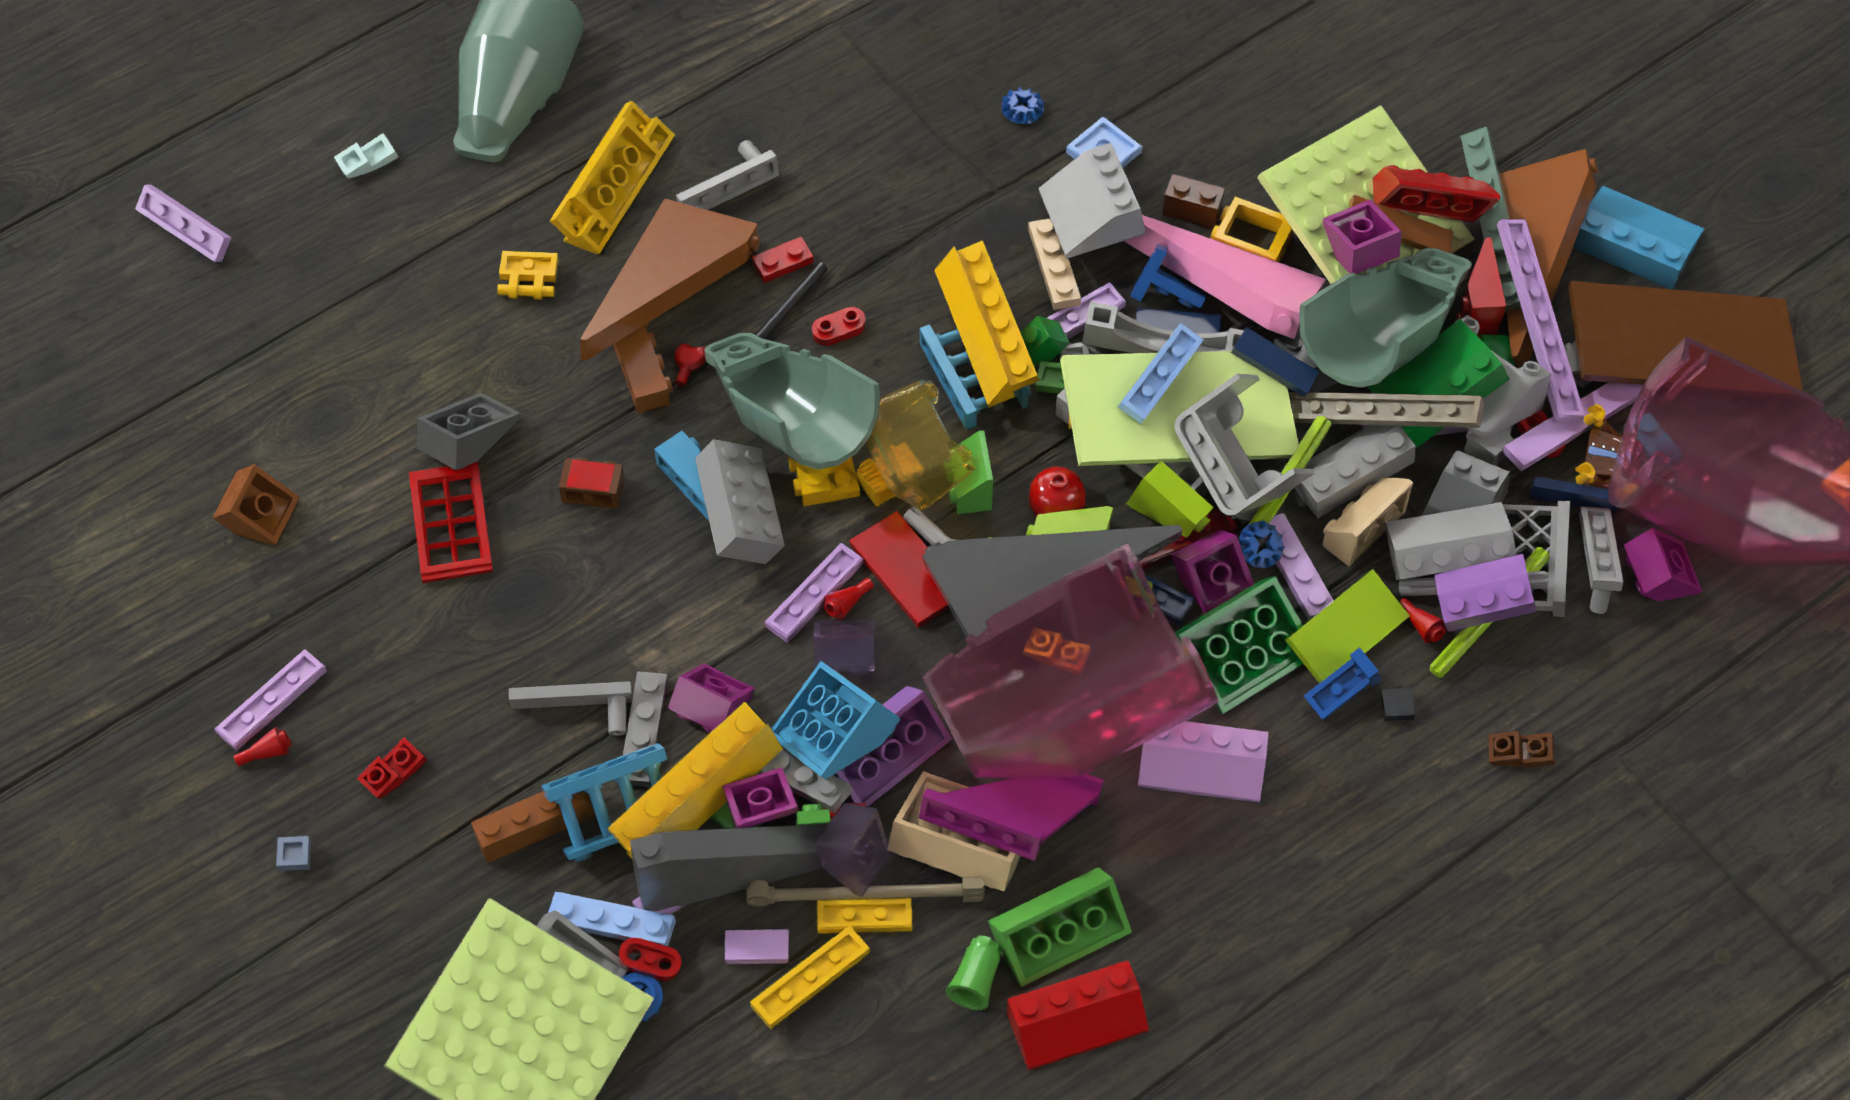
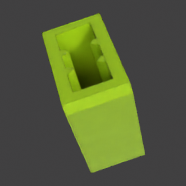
M1162 461L1142 479L1126 503L1130 508L1164 526L1180 525L1182 536L1186 538L1194 530L1200 533L1210 522L1207 516L1214 508Z
M1104 506L1038 514L1035 524H1029L1026 535L1109 530L1112 522L1113 507Z

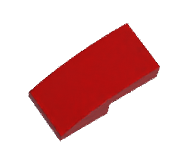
M403 738L383 759L378 756L357 779L374 796L380 799L401 785L428 759L406 738Z

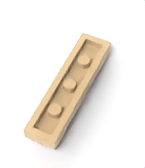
M1044 219L1028 222V231L1053 309L1080 306L1081 296L1069 259H1066L1051 220Z

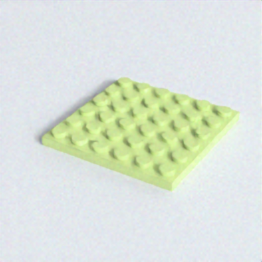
M1382 106L1373 109L1272 166L1257 177L1330 284L1349 273L1336 260L1323 226V218L1348 209L1350 198L1353 195L1368 200L1371 199L1374 202L1372 178L1384 166L1395 165L1401 169H1421L1427 172ZM1405 213L1454 231L1451 254L1474 240V237L1462 221ZM1401 243L1400 257L1388 262L1414 255L1420 250ZM1387 262L1380 264L1375 268H1377V270L1386 268ZM1366 271L1358 273L1356 276L1366 274Z
M489 898L384 1067L438 1100H594L654 998Z

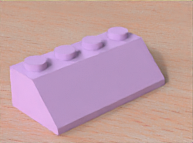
M1147 716L1138 787L1260 803L1269 732Z

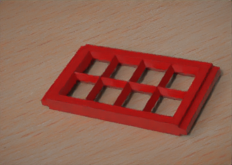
M478 461L457 470L446 466L409 472L422 583L493 572ZM470 479L471 494L450 497L449 482ZM443 483L445 498L423 501L421 486ZM473 500L475 515L453 518L451 503ZM446 505L447 519L425 522L424 507ZM476 521L478 536L456 540L454 524ZM448 525L450 541L428 544L426 529ZM479 542L481 558L465 561L458 560L457 546ZM451 547L452 563L431 566L429 550Z

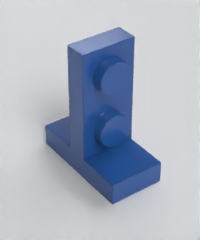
M1157 244L1131 291V297L1141 301L1152 282L1155 284L1154 289L1165 295L1172 293L1180 297L1178 301L1192 309L1194 305L1201 308L1206 299L1205 293L1159 269L1167 254V248Z
M1360 647L1350 654L1351 659L1304 695V698L1323 721L1369 685L1374 687L1381 681L1379 671Z

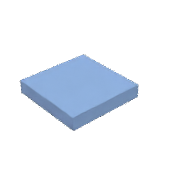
M1102 117L1066 146V153L1076 159L1087 150L1112 143L1121 166L1124 168L1142 153V146L1106 118Z

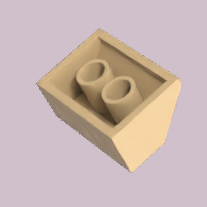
M1382 477L1374 485L1370 483L1363 490L1361 498L1356 503L1351 501L1337 521L1332 519L1326 525L1323 531L1325 536L1322 546L1350 567L1386 532L1385 522L1398 520L1405 514L1413 482L1409 479Z

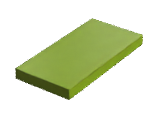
M1371 570L1287 638L1286 642L1315 679L1321 683L1351 659V653L1360 647L1365 654L1405 621L1409 614L1376 572Z

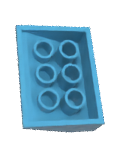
M1602 186L1589 204L1573 248L1668 289H1673L1704 228Z
M820 661L772 727V731L781 746L826 780L882 745L887 737L894 732L901 718Z

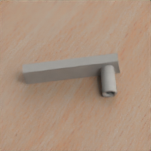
M745 140L739 145L738 151L746 162L677 194V202L709 210L779 176L776 155L772 150L762 154L750 140Z
M1581 506L1579 519L1590 586L1593 589L1589 608L1594 613L1603 614L1607 611L1611 591H1621L1623 585L1610 508Z
M630 681L509 688V702L512 709L608 704L609 735L621 736L627 733L626 703L632 702L633 699Z

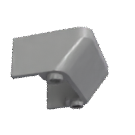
M1237 373L1181 413L1175 421L1177 436L1217 506L1226 515H1240L1276 500L1315 474L1312 469L1292 468L1284 475L1275 470H1268L1258 476L1231 428L1241 421L1244 414V408L1238 395L1260 380L1258 375Z

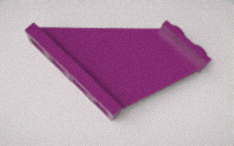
M1046 759L1043 772L946 793H939L927 788L922 796L918 818L1035 861L1039 854L1040 846L1044 841L1090 804L1097 806L1104 780Z

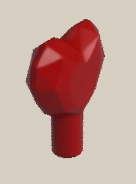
M683 343L676 348L674 359L676 365L680 368L675 381L677 385L685 387L691 371L697 370L706 362V347H692L689 344Z

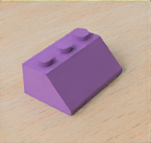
M1523 554L1434 574L1443 620L1448 632L1537 612Z

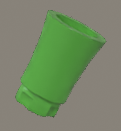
M979 935L977 938L972 939L971 945L967 947L954 978L946 989L947 996L953 1002L972 1010H983L988 1007L992 982L1000 961L1001 945L987 936Z

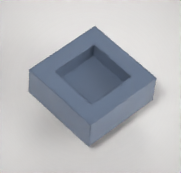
M278 837L276 857L278 871L310 869V837Z

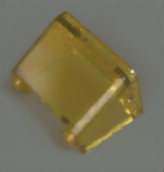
M924 380L916 381L880 397L879 416L871 436L865 442L888 488L898 498L922 511H925L976 470L971 461L972 454L964 444L958 445L952 441L934 407L939 402L937 397L939 391L929 380L927 382Z

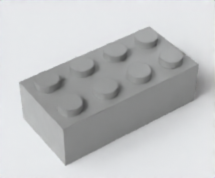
M713 439L695 460L717 556L766 564L785 544L762 449Z

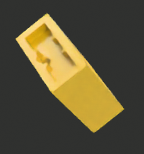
M1234 197L1231 205L1224 207L1220 218L1222 223L1220 226L1215 225L1210 239L1280 263L1294 235V230L1282 213ZM1238 218L1276 232L1277 234L1269 250L1228 236L1227 233L1234 219Z

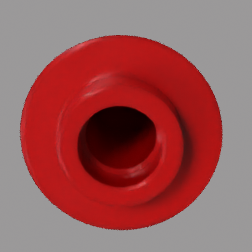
M866 578L856 586L827 594L824 604L826 612L833 618L844 619L861 596L874 587L873 582Z
M1407 598L1400 600L1399 603L1409 614L1412 624L1424 643L1437 642L1444 636L1446 630L1443 619L1417 608Z
M275 727L254 743L251 748L234 755V760L239 767L255 759L260 760L288 755V748L292 744L286 731H280Z

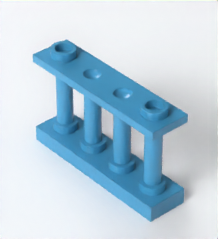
M930 325L921 327L920 346L966 430L976 427L979 410L987 408L988 404L985 397L975 400L970 398L967 393L968 388L979 385L976 374L963 378L962 376L958 377L955 371L956 367L971 362L967 351L955 356L946 355L944 351L945 345L961 340L958 329L940 335L939 333L935 334ZM1030 385L1013 391L1022 408L1028 407V397L1031 394Z
M657 743L541 785L546 799L549 802L555 801L560 806L572 842L571 846L563 848V852L569 860L582 861L592 856V852L618 843L616 838L607 830L612 823L600 790L603 787L602 783L610 780L618 782L626 809L628 810L637 801L630 781L631 773L643 769L644 772L647 771L651 786H653L662 778L659 770L660 762L668 760L664 747ZM583 790L589 794L602 833L585 841L571 802L572 794Z

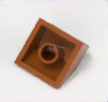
M254 464L236 472L213 519L236 535L275 545L300 496Z

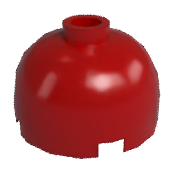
M1054 466L1044 469L1033 479L1029 488L1028 504L1035 512L1036 518L1038 514L1085 509V486L1082 479L1074 471L1066 467Z

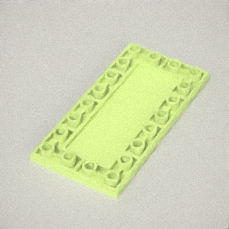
M1231 351L1195 352L1142 424L1118 408V405L1157 353L1063 355L1060 359L1078 466L1159 463L1160 461L1164 463L1192 462L1176 434L1175 421L1177 417L1237 373L1258 375L1260 379L1238 395L1244 408V414L1241 421L1231 428L1248 459L1291 458L1299 445L1287 387L1232 354Z

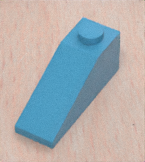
M680 431L654 449L656 464L709 521L695 460L702 450L696 439L693 437L689 438L683 431Z

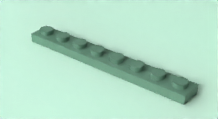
M1483 127L1462 135L1461 141L1469 176L1474 178V180L1485 181L1500 194V200L1479 219L1484 241L1485 238L1491 237L1506 304L1504 313L1521 308L1497 228L1500 220L1510 219L1490 132L1487 127Z

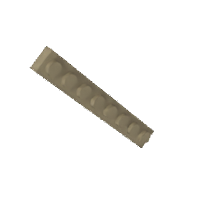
M1288 392L1294 423H1313L1317 416H1325L1331 421V424L1480 428L1485 403L1482 396L1308 392L1303 397L1296 392Z

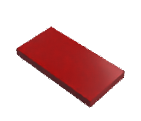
M897 511L849 540L850 547L864 559L865 565L917 628L949 609V606L923 564L922 555L925 554V550L928 547Z

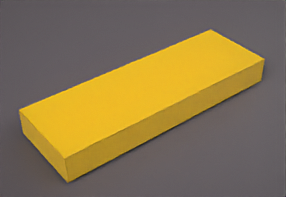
M911 898L817 900L818 934L840 933L849 925L856 933L912 931Z

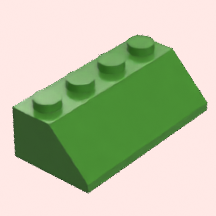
M1098 867L988 921L995 941L1002 947L1001 954L1021 987L1132 933L1113 878Z

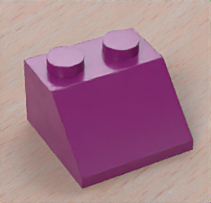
M1371 199L1323 218V226L1336 260L1348 273L1358 274L1366 271L1367 268L1376 267L1400 257L1401 230Z
M1651 528L1624 544L1627 552L1626 561L1634 571L1637 579L1635 585L1641 595L1656 601H1664L1697 595L1703 592L1682 541Z
M1220 529L1171 554L1180 581L1204 613L1213 610L1254 585L1235 534Z
M703 663L679 676L668 709L676 712L679 718L695 721L703 725L704 730L711 732L742 703L746 702L747 704L756 688Z
M782 767L723 785L735 829L753 828L794 815L799 811Z

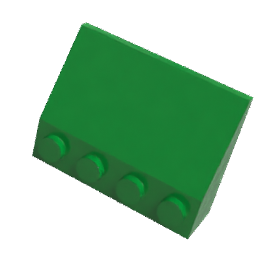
M1460 319L1439 334L1437 340L1425 351L1380 383L1370 385L1368 389L1372 394L1482 396L1484 399L1510 380L1503 364L1488 346ZM1401 426L1416 448L1444 428Z
M1275 576L1260 580L1167 637L1183 667L1221 714L1304 664L1286 642V639L1303 625Z

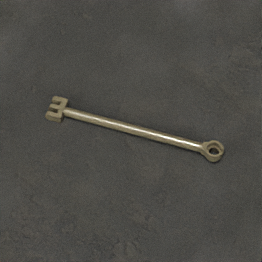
M962 877L963 883L775 889L774 887H769L766 881L755 880L747 888L746 901L752 906H766L775 903V901L963 896V902H980L985 897V881L981 877Z

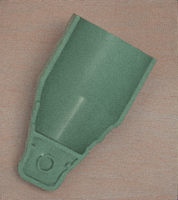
M480 0L459 50L458 129L453 142L455 150L460 156L487 162L501 161L507 155L511 143L531 122L530 118L538 109H543L546 105L545 101L553 92L557 93L560 90L584 31V22L578 7L571 0Z
M1425 248L1414 255L1387 262V267L1380 270L1370 267L1367 268L1366 274L1356 276L1355 273L1346 274L1300 304V335L1308 355L1323 373L1341 384L1362 388L1380 383L1425 351L1437 340L1461 282L1469 278L1471 274V262L1440 249Z
M739 333L712 343L705 348L706 361L716 368L717 374L742 424L755 436L799 464L816 469L838 466L857 454L871 436L879 416V383L838 359L823 354L821 358L811 356L810 350L802 349L800 353L790 351L789 345L761 339L752 333Z

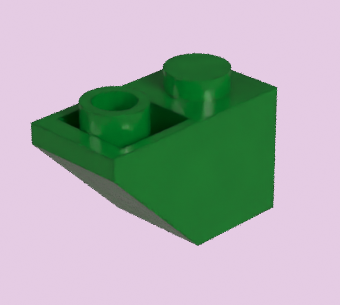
M1037 316L1020 332L1034 366L1040 365V361H1051L1070 344L1058 321Z

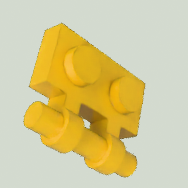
M502 251L499 271L500 280H509V285L498 284V295H506L513 299H518L519 296H532L534 299L543 300V297H554V286H544V282H556L558 253ZM534 281V286L519 285V282Z

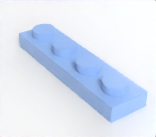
M1180 323L1118 405V408L1142 424L1204 339Z
M556 891L548 911L549 913L556 910L586 933L620 940L637 937L664 946H668L676 922L674 915Z

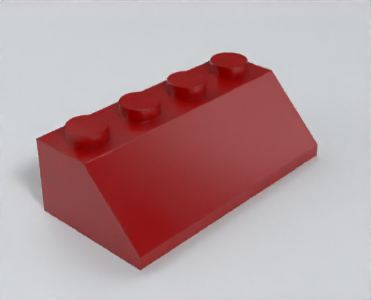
M1395 165L1384 166L1372 178L1374 202L1404 213L1475 223L1500 200V194L1488 183L1474 180L1472 177H1453L1447 173L1434 174L1424 172L1421 169L1407 170Z
M1128 960L1009 998L1007 1001V1015L1028 1071L1149 1031L1140 988Z

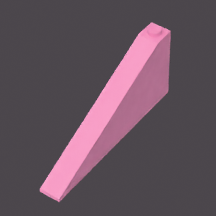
M1142 215L1146 233L1123 240L1149 257L1152 255L1157 244L1166 247L1167 254L1161 263L1162 265L1264 328L1295 339L1300 331V304L1323 290L1326 281L1324 278Z

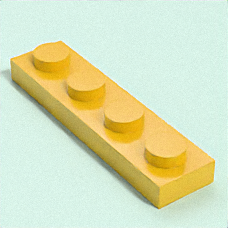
M849 925L750 1001L751 1007L766 1025L772 1029L868 955L870 948Z

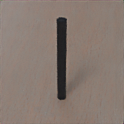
M819 262L755 335L766 340L827 271L826 265Z

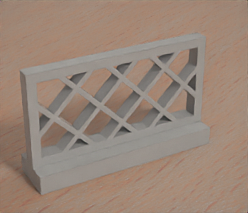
M1558 501V506L1502 504L1506 514H1517L1522 519L1515 526L1511 527L1513 537L1521 544L1516 548L1517 555L1525 549L1532 554L1535 550L1532 544L1541 537L1550 544V547L1545 550L1550 554L1549 561L1544 565L1549 570L1547 572L1548 587L1542 589L1547 594V601L1534 602L1537 611H1553L1554 617H1565L1570 501ZM1539 515L1551 516V522L1543 528L1539 527L1533 519ZM1528 524L1537 533L1525 540L1517 531Z

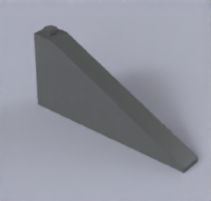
M1180 525L952 540L943 544L940 542L932 544L925 550L922 559L924 566L974 651L978 652L1060 606L1064 574L1116 552L1120 555L1122 568L1125 570L1180 539L1182 529Z
M877 822L660 832L630 840L636 885L642 908L654 912L675 906L681 907L744 890L755 880H763L770 883L885 852V846Z

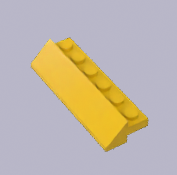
M633 101L627 102L550 219V222L566 236L563 242L594 254L601 253L675 136L658 117L650 119Z
M983 241L956 251L955 246H953L935 269V273L988 407H992L1014 398L1015 394L1013 391L1040 380Z
M744 702L633 803L607 830L627 850L626 853L631 858L630 840L660 832L697 830L727 802L723 785L755 776L783 748L769 724H765Z

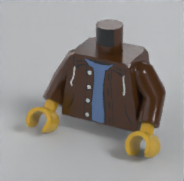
M1595 404L1589 407L1587 410L1590 413L1584 416V422L1587 425L1594 424V428H1591L1586 441L1583 463L1575 468L1580 473V475L1576 476V483L1622 492L1627 489L1631 476L1647 479L1650 463L1634 460L1636 444L1627 440L1605 419V411L1601 405Z

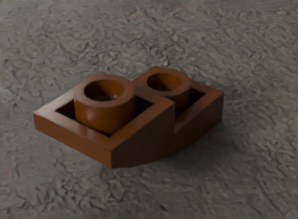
M1519 731L1488 734L1489 762L1492 765L1517 767L1556 765L1555 737L1552 732L1521 736Z

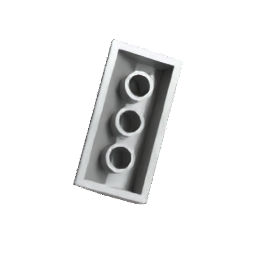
M1368 425L1311 458L1304 469H1312L1315 474L1294 488L1318 519L1361 494L1370 483L1374 485L1382 477L1388 478L1414 463L1416 446L1401 426Z
M1502 502L1385 522L1395 580L1452 571L1517 555L1512 528Z

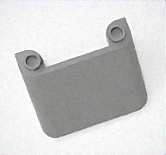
M1469 315L1461 318L1477 335L1480 328L1478 322ZM1493 352L1503 364L1510 380L1484 398L1485 403L1480 428H1466L1479 436H1492L1542 410L1551 373L1533 361L1525 362L1522 367L1517 369Z

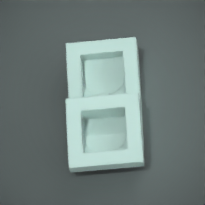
M381 134L361 148L356 142L334 158L345 176L352 178L374 171L392 162L399 156L386 136Z

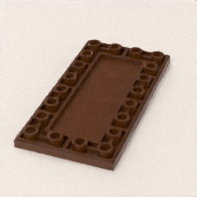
M1571 281L1568 286L1581 380L1800 397L1803 393L1786 299Z

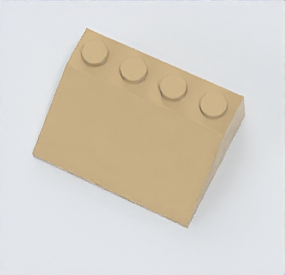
M923 771L893 822L887 850L928 864L931 867L948 871L959 877H981L984 879L986 886L1005 891L1015 871L1020 855L919 819L922 796L927 788L939 793L970 788Z

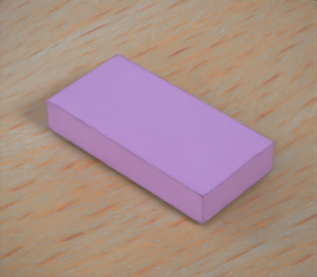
M725 930V964L789 963V930Z

